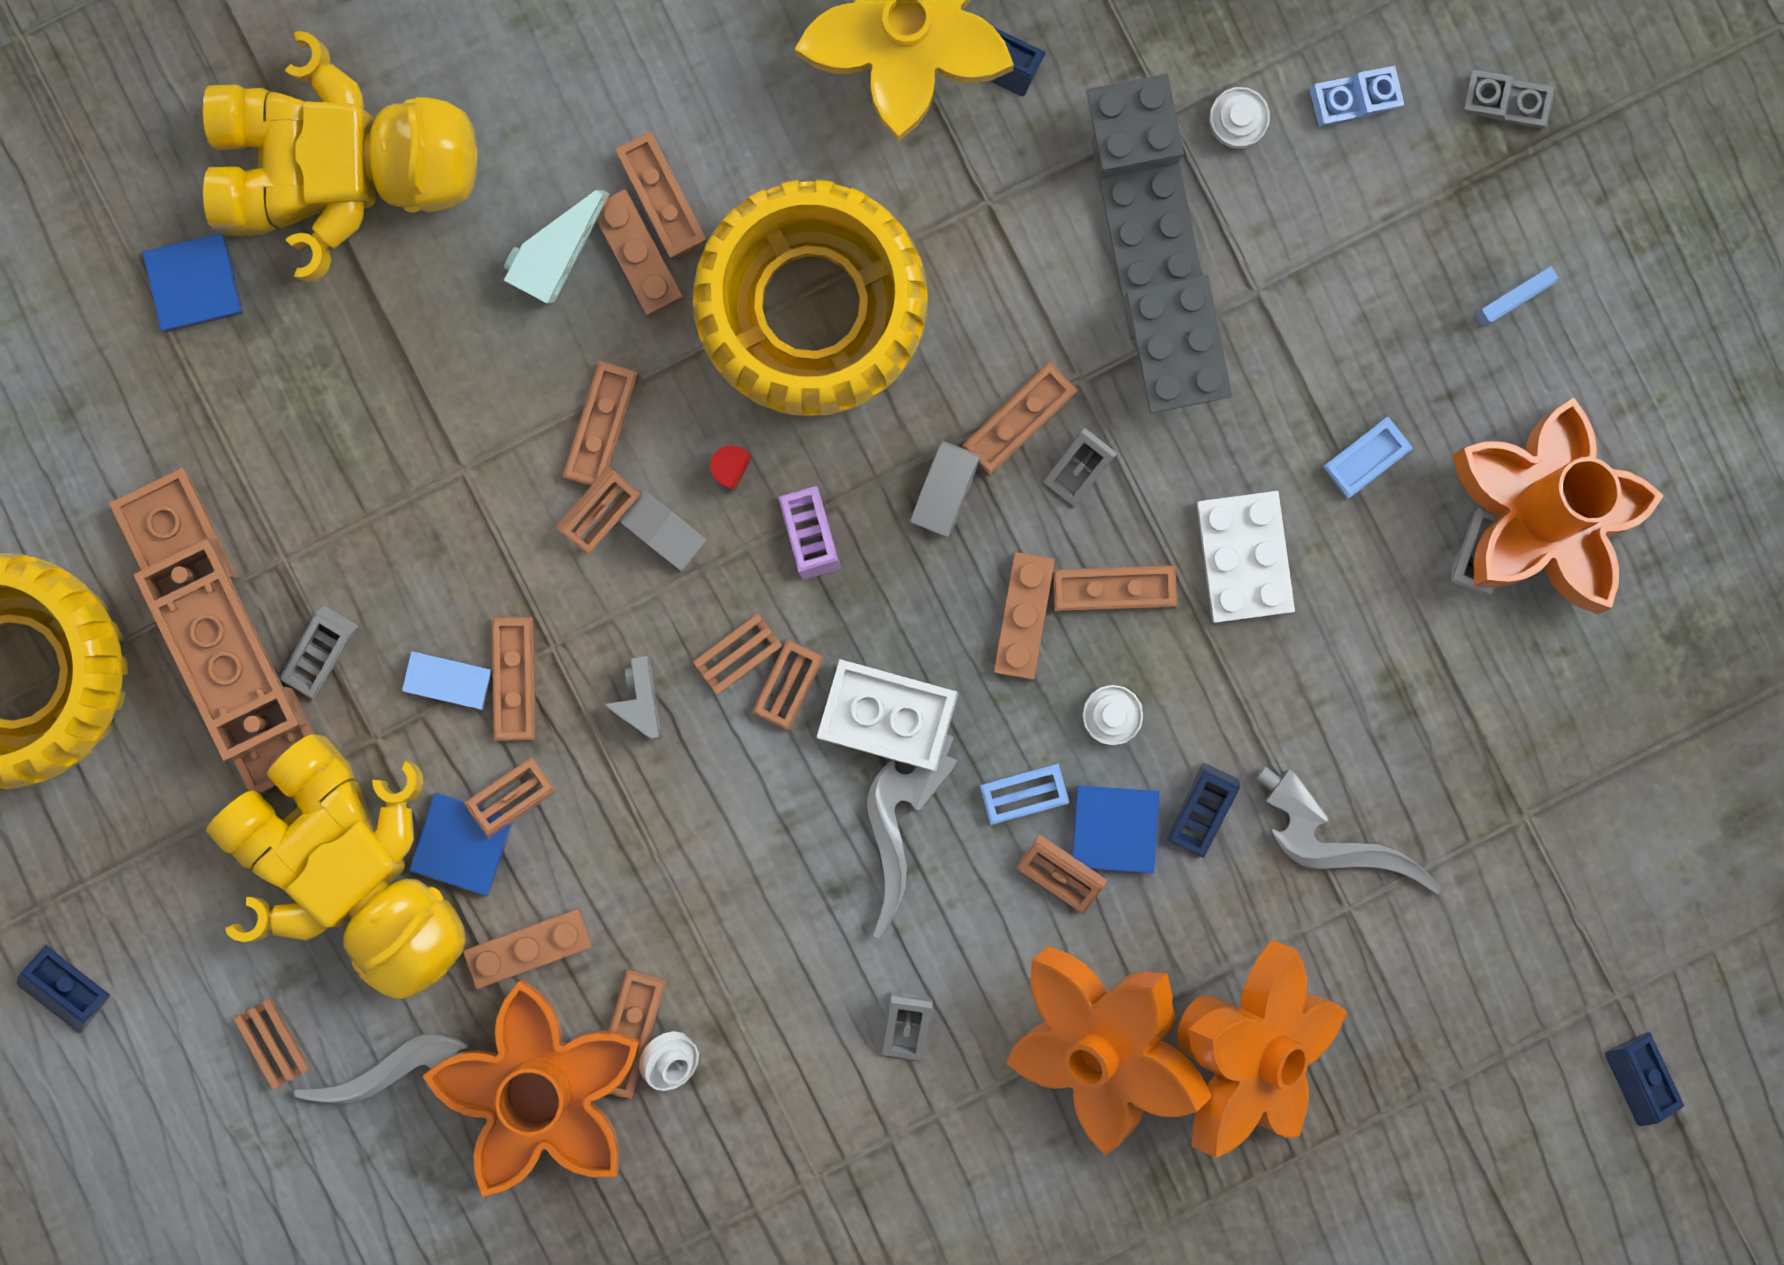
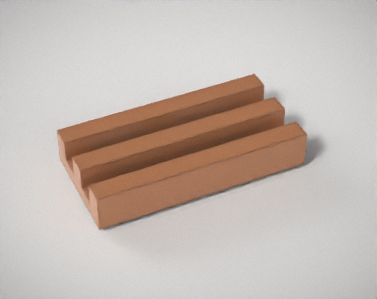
M608 466L555 528L586 555H589L639 498L641 493ZM624 489L626 491L590 534L584 540L580 539L594 521L602 516L607 510L608 505L621 490Z
M756 614L693 661V663L718 695L780 649L782 644L761 616ZM756 625L759 627L761 632L710 670L705 664ZM767 638L771 645L719 683L716 680L715 676L764 639Z
M787 639L752 713L789 730L824 657ZM792 650L798 653V656L771 712H768L763 708ZM805 658L813 660L786 718L778 717Z
M531 757L466 801L464 806L472 814L478 826L480 825L484 834L489 839L556 793V791ZM532 771L534 777L483 812L478 809L480 805L528 772ZM539 784L542 785L543 788L489 824L487 820Z
M1040 834L1016 866L1017 870L1082 914H1084L1107 882L1105 878ZM1033 859V860L1036 861L1038 864H1040L1041 866H1043L1044 868H1046L1047 870H1049L1050 872H1052V875L1049 874V873H1048L1047 871H1045L1044 869H1042L1041 867H1039L1038 865H1036L1035 863H1033L1031 860ZM1065 883H1068L1069 885H1071L1072 887L1086 895V897H1083L1082 895L1074 891L1072 888L1067 886Z
M272 997L233 1018L272 1090L311 1069ZM267 1011L297 1065L295 1069L291 1070L262 1018L261 1012ZM252 1018L281 1070L282 1076L279 1077L248 1023L247 1020Z

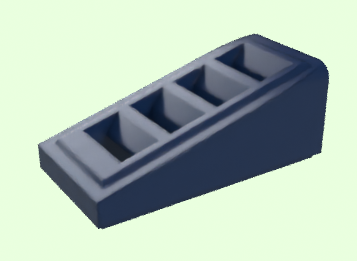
M1203 763L1173 824L1167 841L1204 858L1240 789V781L1219 769ZM1207 781L1225 789L1224 794L1222 795L1205 787ZM1199 796L1218 804L1217 809L1214 810L1198 802ZM1194 811L1210 819V824L1207 825L1190 817L1191 812ZM1184 825L1204 834L1202 841L1182 832Z

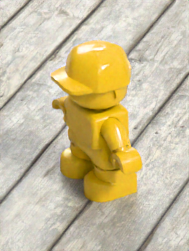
M297 31L292 34L295 42L303 48H311L312 57L307 65L295 67L290 64L285 71L299 81L311 82L312 88L323 102H304L281 93L270 92L264 88L244 89L240 85H208L203 98V123L209 144L216 150H242L247 147L259 150L258 168L245 171L236 166L208 167L203 183V202L209 226L225 236L264 235L277 229L273 225L284 229L321 213L312 226V229L315 231L312 235L297 233L285 239L292 247L298 250L306 246L311 247L313 252L311 262L305 267L297 268L293 277L298 280L313 282L325 276L330 268L331 256L328 247L331 246L335 249L359 229L363 220L364 209L370 208L375 204L376 190L379 196L389 205L403 207L405 211L411 213L420 210L426 213L443 211L456 207L467 200L474 188L476 179L477 146L474 128L468 115L448 101L429 97H415V99H408L402 104H392L384 107L374 119L371 114L364 110L363 96L358 83L335 65L330 64L329 51L325 45L308 32ZM264 101H266V113H265V115H264Z
M310 734L285 751L269 768L267 776L284 795L292 797L298 807L282 820L276 816L275 810L258 791L251 790L226 806L210 822L205 831L225 853L232 854L243 868L251 870L265 881L285 890L296 903L278 904L272 909L270 904L262 898L246 897V906L252 907L258 915L257 924L250 932L240 924H232L225 927L227 935L236 941L253 942L266 938L272 932L274 936L307 941L317 937L328 928L343 927L348 923L343 935V947L347 955L352 959V966L359 973V978L372 989L384 996L402 1000L414 997L437 983L463 952L466 943L464 926L455 909L448 900H443L442 894L436 888H428L419 880L409 878L389 885L404 870L403 858L409 852L414 841L412 809L407 808V803L416 799L422 791L424 781L419 767L410 761H404L401 770L406 774L407 784L403 791L397 794L389 789L387 781L372 780L373 789L377 796L386 802V807H381L376 826L370 815L359 782L352 780L355 777L349 762L325 736Z

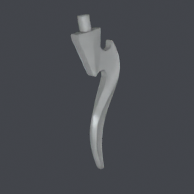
M948 734L946 735L936 772L916 767L910 774H900L895 769V761L891 760L878 773L870 787L867 799L868 815L880 850L885 877L884 902L873 937L880 939L892 922L906 888L907 864L897 824L895 807L899 802L907 801L912 804L916 811L921 810L955 768L957 760L947 756L954 737Z
M1264 767L1257 775L1255 780L1271 791L1264 801L1283 810L1289 818V823L1284 830L1277 831L1271 829L1270 832L1282 851L1298 864L1315 869L1347 867L1387 869L1416 880L1437 895L1442 890L1422 867L1397 850L1378 844L1319 842L1315 837V830L1319 825L1326 823L1328 817L1297 775L1290 769H1287L1280 778L1267 767Z
M442 1034L420 1035L407 1041L377 1066L349 1082L326 1088L295 1089L294 1097L330 1104L353 1103L374 1096L419 1065H425L432 1069L445 1058L458 1054L460 1050L467 1048L469 1044Z

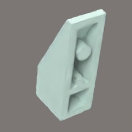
M595 190L525 241L520 249L514 247L504 265V269L508 270L504 281L547 304L555 302L610 193L604 190Z

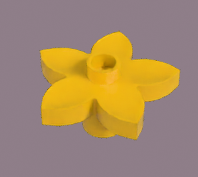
M852 0L854 3L835 6L820 14L806 28L795 48V55L816 69L829 73L853 74L871 69L870 89L874 109L882 124L898 142L915 129L928 112L933 99L936 74H940L955 82L974 84L992 81L1012 72L1014 68V63L1006 43L996 29L983 18L970 12L962 11L971 0Z

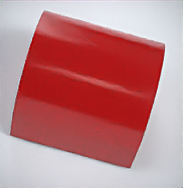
M734 445L724 446L717 450L710 464L715 480L721 486L731 491L736 490L752 459L750 452Z

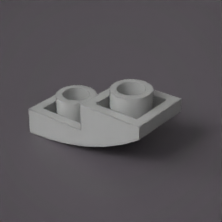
M1472 70L1464 111L1499 121L1547 130L1555 88L1554 86L1516 81L1513 76Z
M945 441L941 442L910 522L948 537L952 533L964 496L969 491L981 455Z

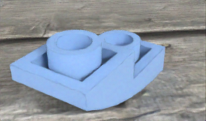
M1395 66L1360 72L1353 77L1318 83L1309 88L1318 127L1363 118L1404 106Z

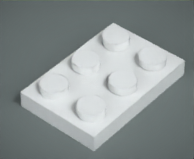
M1279 491L1197 501L1196 506L1212 623L1295 612Z
M839 659L817 738L936 772L958 692Z

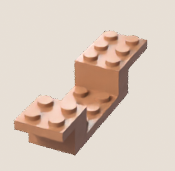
M182 467L110 502L109 505L141 571L133 574L223 761H234L247 790L258 791L262 794L276 787L267 776V772L273 763L292 745L302 738L315 733L293 688L282 686L232 581L239 577L187 470Z

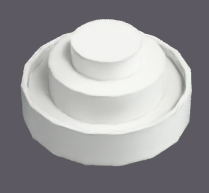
M1235 87L1224 91L1216 98L1209 117L1212 133L1219 142L1230 148L1238 149L1255 145L1264 136L1270 122V111L1266 101L1258 92L1244 87Z
M1110 685L1100 687L1090 694L1084 703L1082 717L1084 727L1091 737L1100 743L1117 745L1126 743L1135 737L1142 725L1143 710L1140 701L1133 692L1125 687Z
M672 1031L661 1034L644 1048L640 1056L639 1070L641 1076L656 1090L667 1091L679 1087L693 1075L698 1065L699 1053L697 1047L684 1033Z

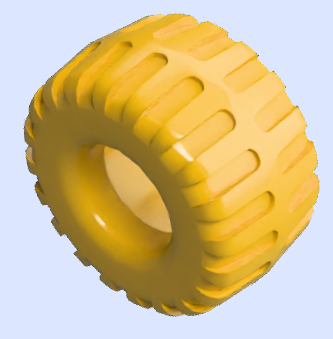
M816 179V182L786 181L782 182L780 186L768 190L762 189L749 196L745 202L726 214L720 225L710 236L699 260L694 279V320L700 341L715 369L743 396L761 406L790 415H831L855 408L882 393L903 372L916 352L923 335L927 317L928 291L922 260L915 244L904 227L886 208L869 198L865 193L827 180ZM804 257L825 258L843 267L855 282L860 298L858 317L849 334L834 346L817 351L795 349L779 340L767 325L763 312L765 289L773 275L788 262Z
M0 553V626L12 623L24 624L42 633L56 651L60 672L57 689L46 706L30 717L18 720L0 718V789L22 788L48 781L85 760L92 753V749L96 744L104 740L113 728L114 724L111 721L116 710L122 708L126 692H121L123 675H128L127 657L122 656L119 643L123 641L121 631L118 625L111 620L107 612L109 609L101 598L70 572L51 562L37 557Z

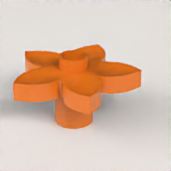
M1574 397L1541 418L1530 433L1526 443V450L1506 442H1482L1461 449L1453 454L1452 458L1458 478L1468 495L1478 505L1496 514L1498 520L1493 522L1484 531L1477 544L1473 561L1474 586L1500 588L1514 585L1544 568L1551 584L1561 596L1577 607L1600 614L1612 609L1619 586L1617 556L1608 537H1614L1641 524L1654 512L1664 495L1645 479L1631 472L1612 469L1608 464L1596 458L1597 445L1595 433L1588 416Z
M1271 940L1258 956L1247 977L1240 1008L1214 996L1202 995L1187 1007L1180 1020L1177 1031V1044L1180 1052L1196 1060L1203 1068L1215 1073L1207 1085L1212 1097L1196 1112L1192 1134V1147L1215 1158L1234 1150L1244 1142L1256 1125L1285 1138L1300 1137L1309 1100V1085L1305 1075L1308 1065L1317 1060L1328 1049L1337 1036L1348 1012L1332 1001L1312 993H1307L1305 965L1297 949Z
M1047 946L1032 959L1030 975L1032 996L1044 1021L1039 1022L1013 1046L1006 1064L1024 1078L1040 1086L1053 1089L1071 1087L1074 1090V1108L1078 1120L1088 1138L1104 1156L1118 1147L1136 1129L1142 1120L1144 1111L1161 1117H1181L1197 1112L1212 1097L1202 1075L1192 1062L1178 1049L1163 1042L1173 1031L1176 1020L1172 1005L1173 995L1167 973L1144 971L1130 974L1107 992L1098 976L1085 963L1069 953Z
M521 979L504 999L496 1019L495 1039L499 1054L484 1050L463 1051L445 1058L422 1076L435 1096L450 1109L462 1115L485 1118L487 1120L477 1138L473 1155L474 1173L482 1198L506 1191L521 1182L536 1166L543 1150H547L551 1157L561 1166L573 1173L588 1177H617L619 1173L620 1148L615 1129L607 1115L593 1101L611 1093L623 1081L634 1064L641 1040L620 1032L599 1030L584 1033L568 1043H564L562 1041L560 1019L554 1006L541 991L524 979Z

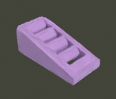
M818 486L778 497L801 578L809 579L841 569ZM814 503L815 509L792 515L791 509ZM818 519V525L797 531L796 525ZM823 536L824 541L801 547V541ZM827 552L828 554L811 560H805L806 557Z

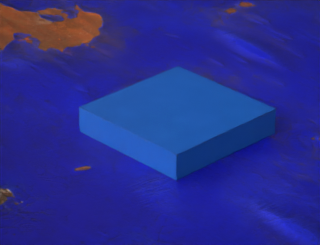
M218 233L143 251L160 328L164 333L244 314L225 235Z
M1077 785L1072 856L1091 869L1154 873L1160 791Z
M435 793L409 871L488 896L512 823L488 839L480 825L478 826L472 814L465 808V801ZM480 806L478 807V809L481 812H483L486 809ZM497 813L487 821L490 824L504 814Z

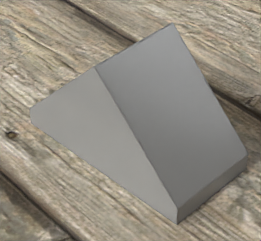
M1084 428L1043 483L1076 507L1117 453Z
M643 489L640 492L639 498L618 521L680 571H683L707 539Z
M891 991L882 1055L923 1061L933 1003L932 997Z

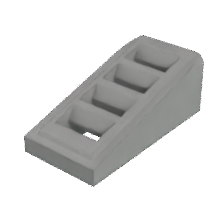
M326 606L321 607L316 611L280 675V681L308 698L315 700L351 641L358 625ZM321 626H325L326 628L340 635V637L337 638L336 636L322 629ZM317 638L332 647L331 653L313 643V639ZM305 652L324 662L323 667L303 657ZM299 666L317 677L316 680L312 682L295 672L296 667Z

